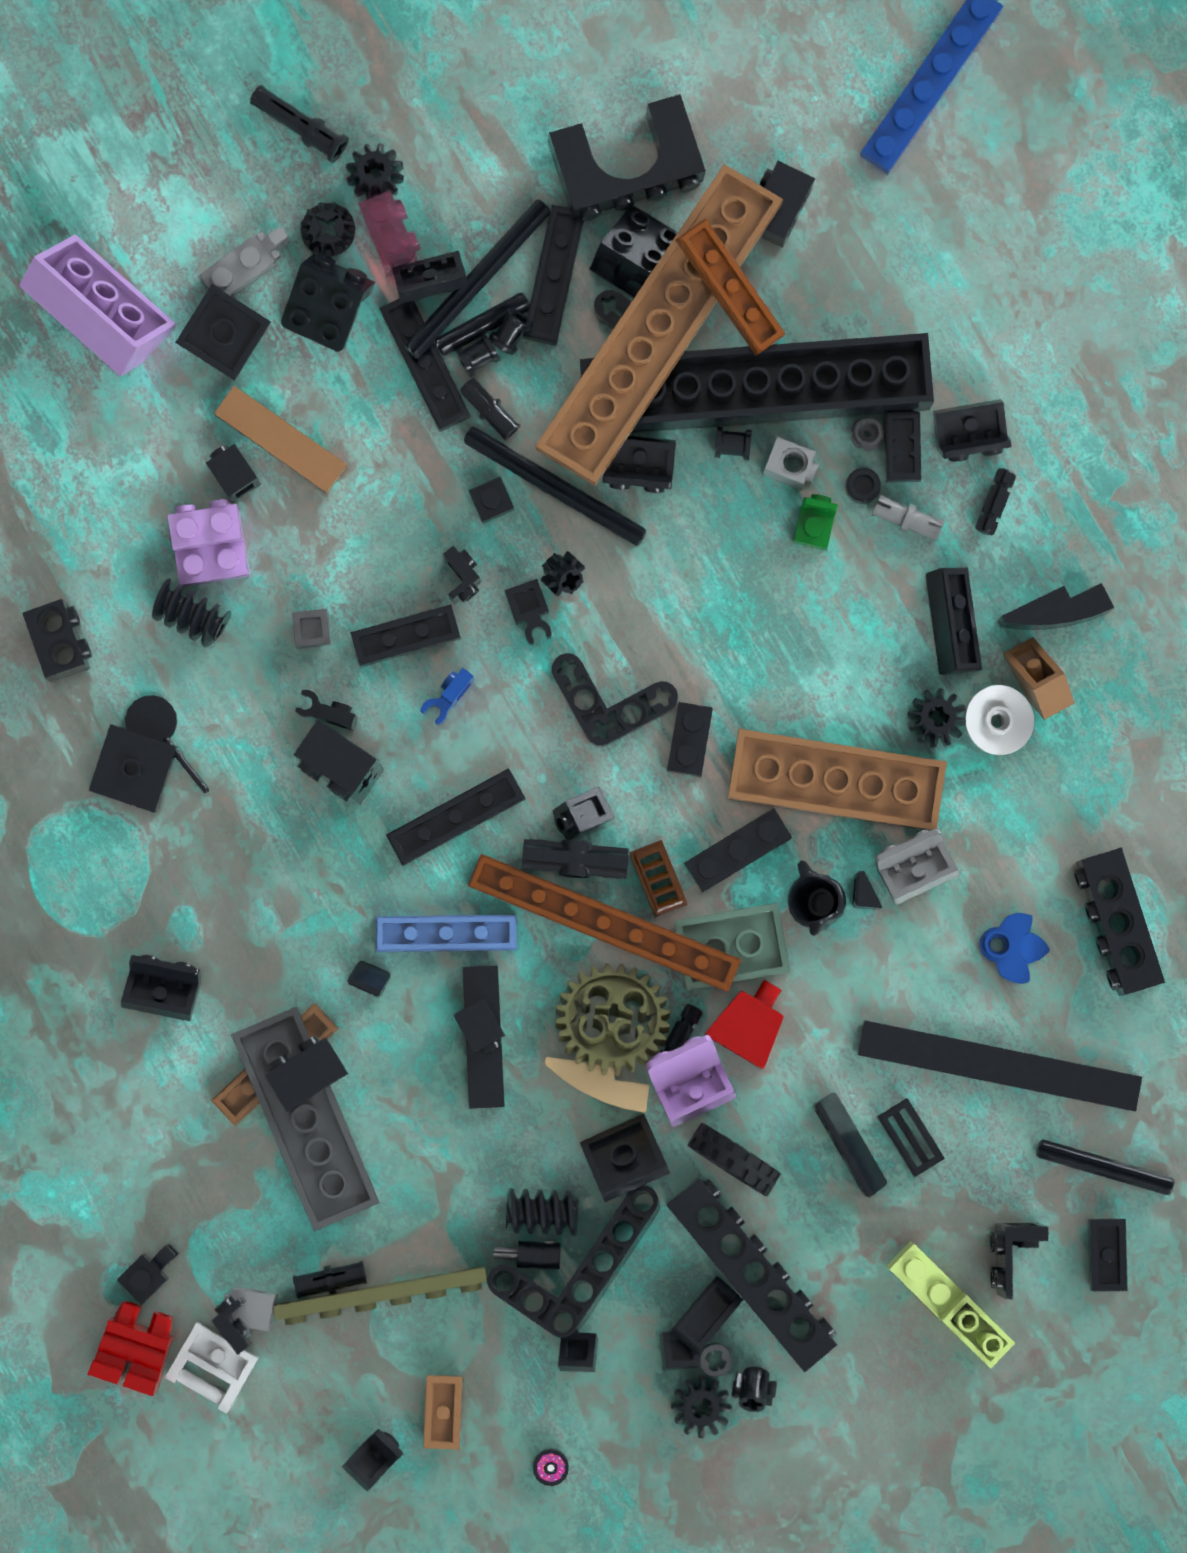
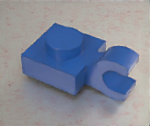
M463 667L458 674L452 671L441 685V688L444 690L441 697L425 701L421 706V713L425 715L431 707H437L440 709V715L435 720V724L438 726L443 724L451 708H454L475 681L474 676Z

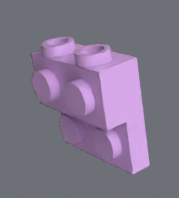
M229 499L209 502L210 508L196 510L195 505L178 506L175 508V514L168 515L179 584L184 587L250 576L240 509L237 504L230 505Z

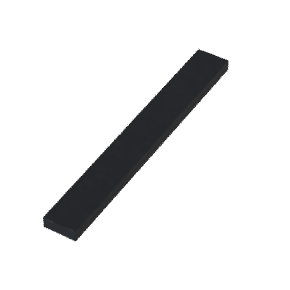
M866 1020L863 1022L857 1053L859 1056L1135 1112L1142 1077Z

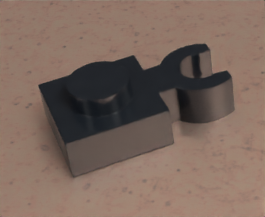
M535 579L504 590L516 625L523 622L527 623L525 637L528 644H534L532 632L538 628L544 630L546 638L550 639L552 637L551 628L540 618V616L548 614L549 610L538 580Z

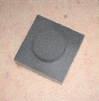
M327 609L292 612L295 647L297 649L331 645Z

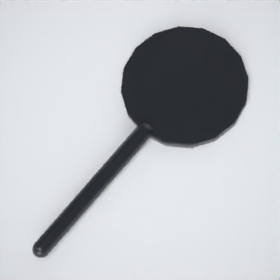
M155 695L143 696L135 700L128 708L125 717L126 729L173 744L170 738L174 735L177 727V714L173 706L164 698ZM177 749L175 758L202 792L208 793L209 788Z

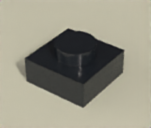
M501 477L469 490V494L483 524L514 511V506Z
M662 1332L660 1334L663 1370L691 1369L701 1366L700 1353H694L672 1332Z
M578 1333L569 1340H560L559 1370L595 1372L599 1340L597 1333Z

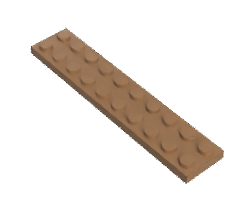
M723 164L536 444L538 452L593 486L597 485L718 302L675 239L706 218L738 266L741 267L783 203L782 198Z

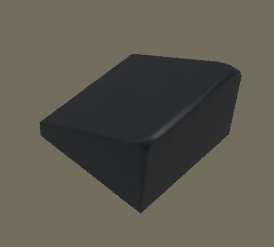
M858 871L854 875L852 906L858 909L880 910L882 905L866 873Z
M359 961L347 982H349V985L379 998L380 996L382 997L391 974L365 961Z

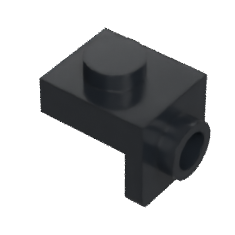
M453 545L443 553V558L463 583L448 595L453 604L460 600L466 603L479 592L477 586L481 584V580L473 570L477 566L473 558L465 549L459 553Z
M377 1429L341 1467L367 1492L403 1455V1452L399 1449L398 1441L391 1434Z

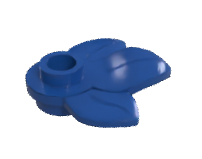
M1025 913L1011 914L1002 921L999 927L988 929L980 938L979 948L982 955L987 960L995 962L997 970L1003 978L1014 983H1028L1030 981V973L1027 964L1040 960L1050 951L1049 946L1042 938L1029 932L1032 926V915ZM994 938L1000 939L1003 943V947L999 952L991 948L990 944Z

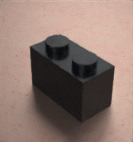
M777 161L773 170L766 169L759 185L782 198L783 203L761 238L782 248L784 247L813 189L814 177L780 161Z
M315 1035L298 1046L301 1053L291 1059H288L286 1054L267 1065L270 1072L265 1074V1077L287 1112L348 1074L326 1037L319 1041Z

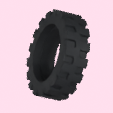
M702 1122L687 1144L698 1154L768 1197L781 1176V1173L768 1163Z

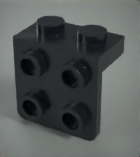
M632 206L625 211L600 242L589 270L635 298L678 232L638 207Z
M312 254L299 267L281 319V324L284 328L339 352L345 348L360 305L371 295L375 282L368 279L367 275L358 269H346L335 264L336 261L327 255Z

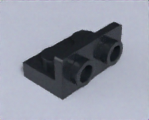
M459 250L392 267L401 304L469 287Z

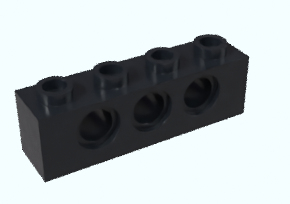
M1122 847L1077 861L1078 869L1074 870V877L1080 890L1085 889L1088 902L1084 904L1089 922L1096 923L1099 936L1095 937L1100 956H1106L1110 970L1106 971V976L1112 991L1117 990L1118 995L1123 996L1165 983ZM1101 880H1107L1114 886L1112 898L1105 899L1099 894L1098 885ZM1113 913L1121 915L1125 920V927L1121 933L1114 932L1109 926V918ZM1124 947H1129L1135 952L1136 960L1131 967L1125 966L1120 960V952Z

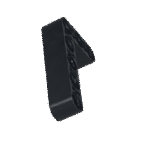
M643 1185L627 1194L558 1298L508 1265H498L489 1272L487 1277L489 1290L561 1340H569L575 1337L660 1210V1200L657 1193L651 1187ZM641 1194H648L653 1198L652 1207L645 1212L637 1211L634 1208L635 1199ZM621 1224H629L633 1228L632 1237L625 1242H620L614 1237L615 1229ZM602 1253H608L613 1258L612 1267L605 1272L596 1270L594 1266L596 1257ZM503 1273H510L514 1278L512 1288L505 1292L499 1291L496 1286L497 1278ZM582 1283L591 1284L593 1288L592 1297L585 1302L577 1301L574 1296L576 1287ZM532 1293H539L543 1297L542 1307L535 1312L528 1311L525 1306L527 1297ZM562 1313L571 1314L573 1318L571 1328L565 1332L557 1331L554 1326L556 1317Z

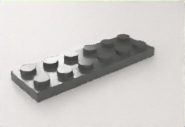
M297 1006L231 1034L313 1230L317 1231L380 1203L331 1086L329 1085L287 1112L265 1077V1074L270 1072L268 1064L286 1054L288 1059L293 1058L301 1053L298 1046L310 1039Z

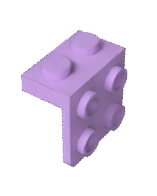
M709 1035L693 1037L686 1041L683 1046L673 1051L658 1053L645 1065L672 1127L737 1098Z

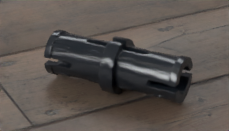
M359 1261L358 1263L335 1268L328 1265L324 1266L322 1271L299 1276L295 1275L293 1276V1283L297 1299L304 1296L327 1291L330 1295L336 1293V1289L363 1283L367 1284L363 1261Z

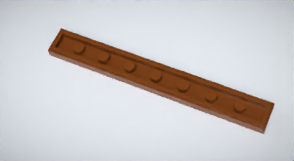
M483 854L480 855L468 887L726 992H729L742 959Z

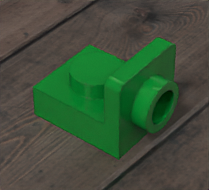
M811 494V498H803L793 543L827 550L838 507L837 504L831 503L832 499L830 497Z

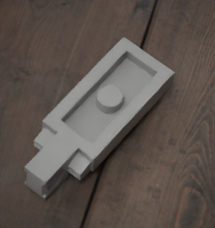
M281 226L266 236L261 231L201 273L199 277L208 289L213 284L233 297L276 266L275 262L281 258L278 251L290 243L289 236Z

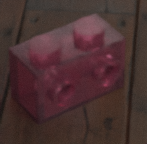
M391 191L358 203L362 219L386 277L393 275L392 267L417 261L415 252L421 249L414 231H406L403 220L408 219L401 199L394 201Z

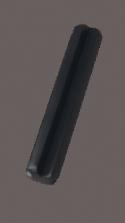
M518 293L440 335L435 340L439 352L446 356L481 337V335L498 328L505 319L504 314L508 308L518 310L522 314L529 311V301L523 293Z

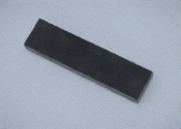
M553 204L551 206L527 315L533 325L529 331H525L523 334V339L557 346L584 223L581 216L573 220L571 211L567 207Z
M399 298L380 307L379 310L439 432L471 418L435 342L431 344L420 358H414L405 349V343L424 324V320L415 302L409 301L401 304Z
M508 768L386 834L402 866H405L521 803L526 798Z
M498 965L462 967L464 1009L485 998L501 1026ZM466 1040L469 1109L505 1107L502 1046L483 1055L481 1050L474 1053Z

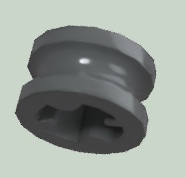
M717 1343L709 1344L700 1352L701 1368L709 1376H722L730 1369L731 1355L723 1345ZM714 1350L722 1352L721 1358L725 1361L722 1368H719L718 1365L717 1370L709 1368L710 1362L705 1358L710 1351L712 1355H714Z

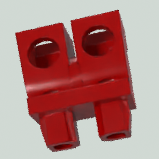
M124 1300L115 1316L107 1322L95 1359L92 1361L87 1375L118 1385L124 1379L128 1364H131L122 1387L153 1397L159 1390L170 1347L174 1336L170 1335L173 1316L155 1311L149 1327L137 1324L142 1306Z

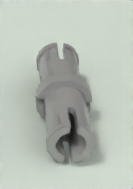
M881 494L872 513V516H877L901 526L900 530L904 532L909 529L931 538L933 541H937L945 522L917 511V506L910 504L908 507L883 497Z

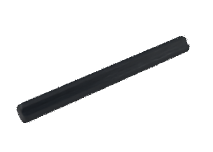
M535 200L466 276L469 287L453 291L405 343V349L414 358L421 357L549 216L550 208L543 201Z
M472 426L465 434L464 443L633 545L638 546L643 541L646 535L644 527L475 426Z

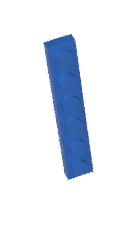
M996 0L965 1L862 149L861 157L885 173H890L1001 13L1004 5Z

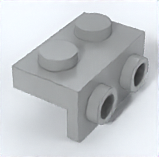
M939 828L931 831H920L911 840L900 845H890L884 848L879 855L875 856L877 872L895 905L959 876L958 869L943 843Z

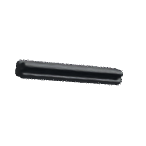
M1044 1139L1040 1140L1037 1146L1036 1156L1044 1160L1164 1195H1171L1174 1188L1175 1179L1168 1175Z

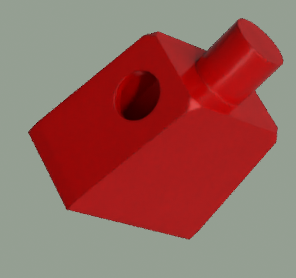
M763 980L754 997L741 990L706 1030L704 1035H709L716 1043L756 1067L764 1069L784 1015L772 1009L782 990L766 980Z

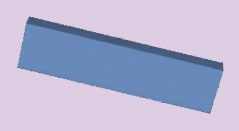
M516 915L376 916V952L517 950Z

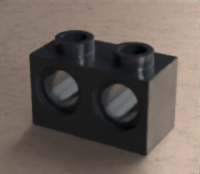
M59 599L22 613L45 679L52 683L90 669L87 659L92 658V653L86 638L80 639L76 626L81 625L74 605L69 607L63 599ZM54 615L61 616V627L54 632L47 631V620ZM63 648H72L74 652L72 660L67 664H59L57 660L58 653Z

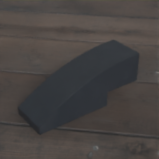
M1102 583L1070 598L1065 586H1062L1002 615L997 622L1000 627L1018 630L1063 628L1088 622L1108 614L1114 609V606Z

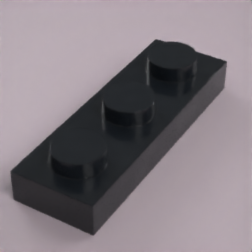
M451 604L350 632L360 668L461 640Z
M775 808L687 860L684 864L703 893L791 840L792 836Z

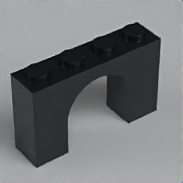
M681 94L647 104L645 115L656 145L657 160L649 171L636 178H616L605 173L597 165L582 123L549 132L548 146L573 220L581 216L583 221L592 220L602 214L601 211L612 208L615 211H622L632 207L635 201L645 198L648 201H656L665 197L669 191L679 188L681 192L697 188L700 185L699 182H703L706 170Z

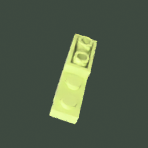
M912 1241L886 1266L990 1369L1015 1344Z

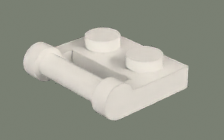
M197 1322L165 1379L174 1384L178 1381L219 1405L217 1409L227 1414L259 1357L246 1349L237 1355L222 1335ZM187 1361H191L229 1383L230 1387L227 1392L220 1390L184 1369Z

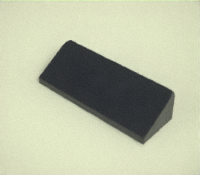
M968 567L940 568L926 574V583L939 674L949 675L982 670Z
M834 1092L813 1103L815 1112L862 1194L866 1197L876 1194L886 1186L887 1180L838 1095Z

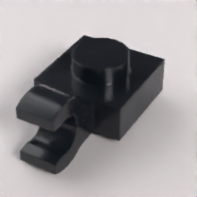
M302 690V696L312 699V706L306 710L296 707L295 712L305 718L313 717L320 721L354 731L358 717L356 714L351 713V706L332 701L331 706L321 704L318 696L313 691Z
M169 1243L152 1260L144 1253L117 1281L143 1305L169 1279L162 1270L179 1252Z

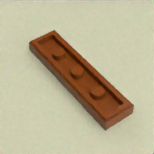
M706 218L675 239L755 356L786 334Z

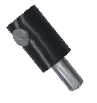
M518 1241V1248L494 1247L493 1258L517 1260V1267L560 1269L561 1243L552 1241Z

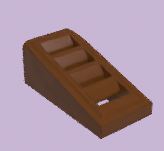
M662 840L629 852L654 918L688 905ZM659 852L661 859L642 866L640 859ZM664 865L665 872L650 878L646 877L645 872ZM669 878L670 885L652 891L650 885ZM672 891L675 892V898L657 904L655 898Z

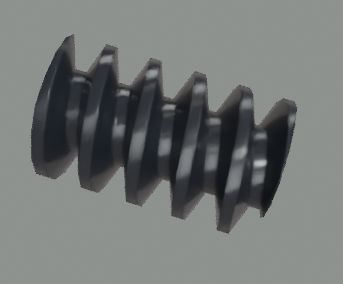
M167 579L155 598L152 618L155 621H160L164 618V625L168 628L173 627L177 623L178 633L184 634L189 630V638L195 641L201 637V645L209 647L225 630L232 612L229 610L220 617L219 604H216L211 610H207L208 598L204 597L196 604L194 603L195 591L192 590L186 597H183L184 586L179 584L172 591L170 590L171 579Z
M509 1188L507 1193L506 1229L509 1223H511L514 1233L519 1234L523 1224H526L528 1233L534 1234L537 1224H540L543 1235H547L551 1225H554L557 1235H562L565 1226L568 1225L571 1235L576 1236L578 1198L574 1201L571 1191L566 1190L563 1199L559 1200L557 1191L552 1190L548 1200H545L542 1189H538L534 1199H531L528 1189H523L520 1199H517L514 1189Z

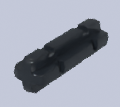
M999 468L996 471L993 479L996 482L995 486L991 485L981 510L984 514L979 516L975 529L982 534L992 536L998 526L996 519L1001 518L1010 492L1007 490L1013 487L1016 475L1012 471L1004 468Z
M691 1004L685 1005L680 1014L681 1020H677L665 1042L666 1047L664 1051L661 1049L660 1053L673 1051L683 1046L689 1040L694 1030L692 1028L693 1025L697 1024L702 1016V1011Z

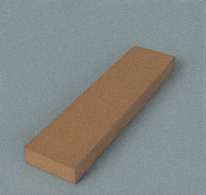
M233 386L214 412V415L326 494L329 493L347 468L346 463L236 386Z
M315 1003L301 1015L310 1038L316 1035L319 1041L325 1037L328 1040L339 1029ZM246 1069L242 1070L211 1100L234 1126L239 1124L260 1104Z

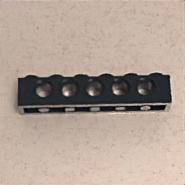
M699 1177L696 1178L671 1199L666 1206L805 1373L837 1346L836 1342L832 1339L837 1334L824 1317L817 1321L809 1309L814 1305L801 1289L794 1293L786 1282L791 1277L778 1261L773 1265L768 1262L763 1255L768 1249L755 1234L749 1238L740 1227L745 1221L732 1206L725 1210L717 1199L722 1194L711 1180L708 1179L703 1183ZM707 1206L715 1208L718 1213L717 1222L709 1227L701 1225L698 1221L699 1211ZM728 1234L737 1235L741 1241L740 1249L734 1254H727L721 1249V1241ZM751 1262L760 1263L764 1270L761 1279L755 1282L748 1281L744 1277V1268ZM773 1290H782L786 1294V1303L780 1309H772L767 1304V1296ZM800 1317L807 1319L809 1322L808 1332L802 1337L793 1336L790 1332L791 1322Z

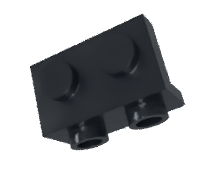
M1001 399L933 411L937 449L943 459H948L951 462L964 461L969 458V455L976 453L993 456L1001 454L1005 448L1012 447L1011 439L1007 436L1004 402Z
M628 436L604 472L602 482L608 483L609 487L618 490H626L630 486L644 487V490L647 492L662 493L665 489H672L676 440Z
M131 955L129 961L130 971L121 998V1007L191 1021L201 985L200 969L186 962L171 963L161 961L152 955Z

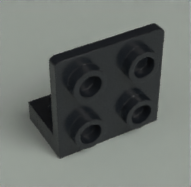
M996 1223V1231H990V1251L996 1254V1267H991L990 1283L991 1288L996 1289L997 1295L1004 1299H1013L1012 1245L1018 1248H1039V1241H1049L1048 1226L1040 1223Z

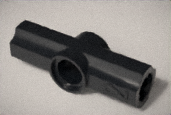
M524 839L521 870L558 873L559 876L573 878L598 876L626 879L629 848L592 845L591 842L578 840L551 842L547 840Z

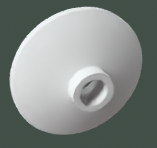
M995 685L979 691L969 702L965 713V727L971 741L982 751L993 755H1007L1019 750L1027 743L1034 728V714L1030 703L1023 694L1008 686ZM994 715L1000 717L1002 721L999 728H995L991 724V718Z

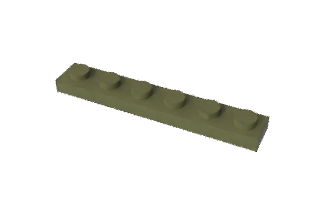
M486 1266L278 1303L273 1306L275 1321L284 1319L285 1325L306 1322V1315L320 1313V1319L342 1315L341 1308L355 1306L356 1312L376 1309V1302L390 1300L391 1306L412 1302V1295L425 1293L426 1299H434L447 1296L446 1289L460 1287L461 1293L482 1289L481 1283L487 1282Z

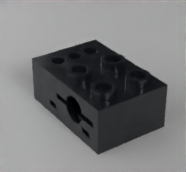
M318 719L293 754L299 761L297 767L300 771L317 782L320 778L328 782L326 787L346 802L349 798H352L361 804L384 771L375 757Z

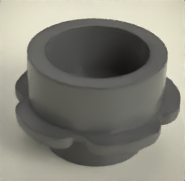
M872 417L857 420L851 428L853 432L851 436L852 443L857 448L862 447L865 451L877 449L879 443L883 442L885 437L884 429L879 424V421ZM868 431L870 432L871 436L865 437L864 433Z

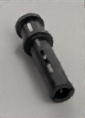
M263 85L258 86L253 92L250 104L301 136V141L305 146H313L325 154L327 160L331 163L336 162L340 158L348 144V136L337 134L325 126V121L321 118L311 119L266 89Z

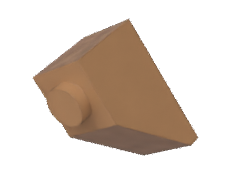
M1034 637L1003 653L1028 701L1044 720L1074 704L1065 673Z

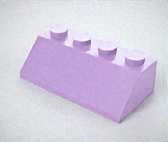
M76 234L34 256L19 285L34 301L40 304L120 377L141 365L176 326L175 322Z

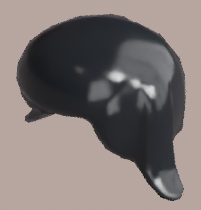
M801 860L797 864L800 877L794 881L789 889L788 906L793 919L802 926L808 927L810 934L816 936L820 931L827 930L831 924L835 923L843 915L846 907V896L838 881L828 875L818 874L810 868L807 862Z

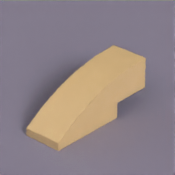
M545 1057V1065L581 1092L623 1109L646 1113L649 1084L614 1080L615 1071L613 1067H609L604 1076L601 1073L600 1065H596L590 1072L588 1071V1062L576 1064L574 1060Z

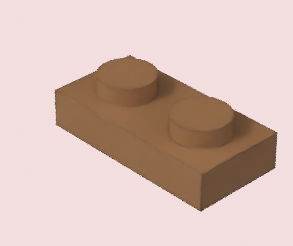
M427 1374L424 1424L425 1449H460L463 1376Z

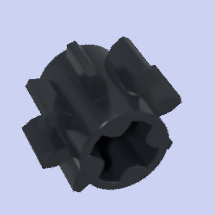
M569 551L564 556L553 553V556L549 557L545 564L542 565L545 575L540 580L556 596H559L562 591L573 594L580 587L581 583L584 582L581 572L585 569V566Z
M748 1367L743 1371V1374L736 1373L731 1396L739 1398V1405L742 1409L749 1412H760L765 1409L766 1405L772 1406L773 1398L776 1396L777 1382L769 1381L770 1374L765 1369Z

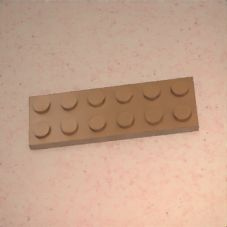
M739 729L728 799L931 831L937 828L947 762Z

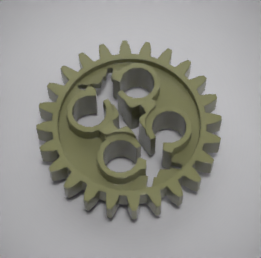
M605 963L603 973H599L595 966H591V977L589 978L582 972H579V985L569 981L567 984L569 993L561 992L560 1002L563 1005L556 1006V1015L561 1018L556 1019L555 1028L562 1030L559 1033L558 1040L559 1042L569 1041L565 1046V1053L570 1054L576 1051V1064L581 1063L585 1059L588 1060V1071L590 1072L596 1065H600L601 1073L604 1076L609 1067L614 1068L617 1076H620L622 1066H626L631 1073H634L636 1061L645 1067L648 1063L647 1054L652 1057L657 1055L659 1049L656 1045L664 1046L666 1037L663 1034L669 1033L670 1024L665 1021L670 1017V1010L662 1009L666 1006L667 998L657 997L660 986L648 987L649 975L639 980L637 978V968L632 969L629 974L624 973L623 964L619 965L617 972H612L609 963ZM593 996H601L606 999V1002L595 1006L592 1027L598 1029L601 1035L591 1038L584 1034V1031L587 1029L588 1018L586 1016H581L579 1021L571 1023L579 1014L575 1002L580 1007L582 1006L581 1011L587 1014L590 1012L589 999ZM634 1001L641 1005L637 1019L640 1023L645 1022L646 1017L649 1018L654 1015L647 1023L648 1033L651 1036L644 1032L642 1025H637L635 1030L636 1040L632 1043H624L619 1039V1036L630 1034L633 1011L627 1009L624 1004ZM610 1016L617 1017L615 1023L608 1022Z

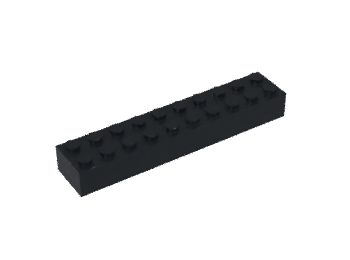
M928 333L774 344L756 356L749 346L685 351L631 433L885 414V412L928 411L934 403ZM594 358L580 359L581 377Z

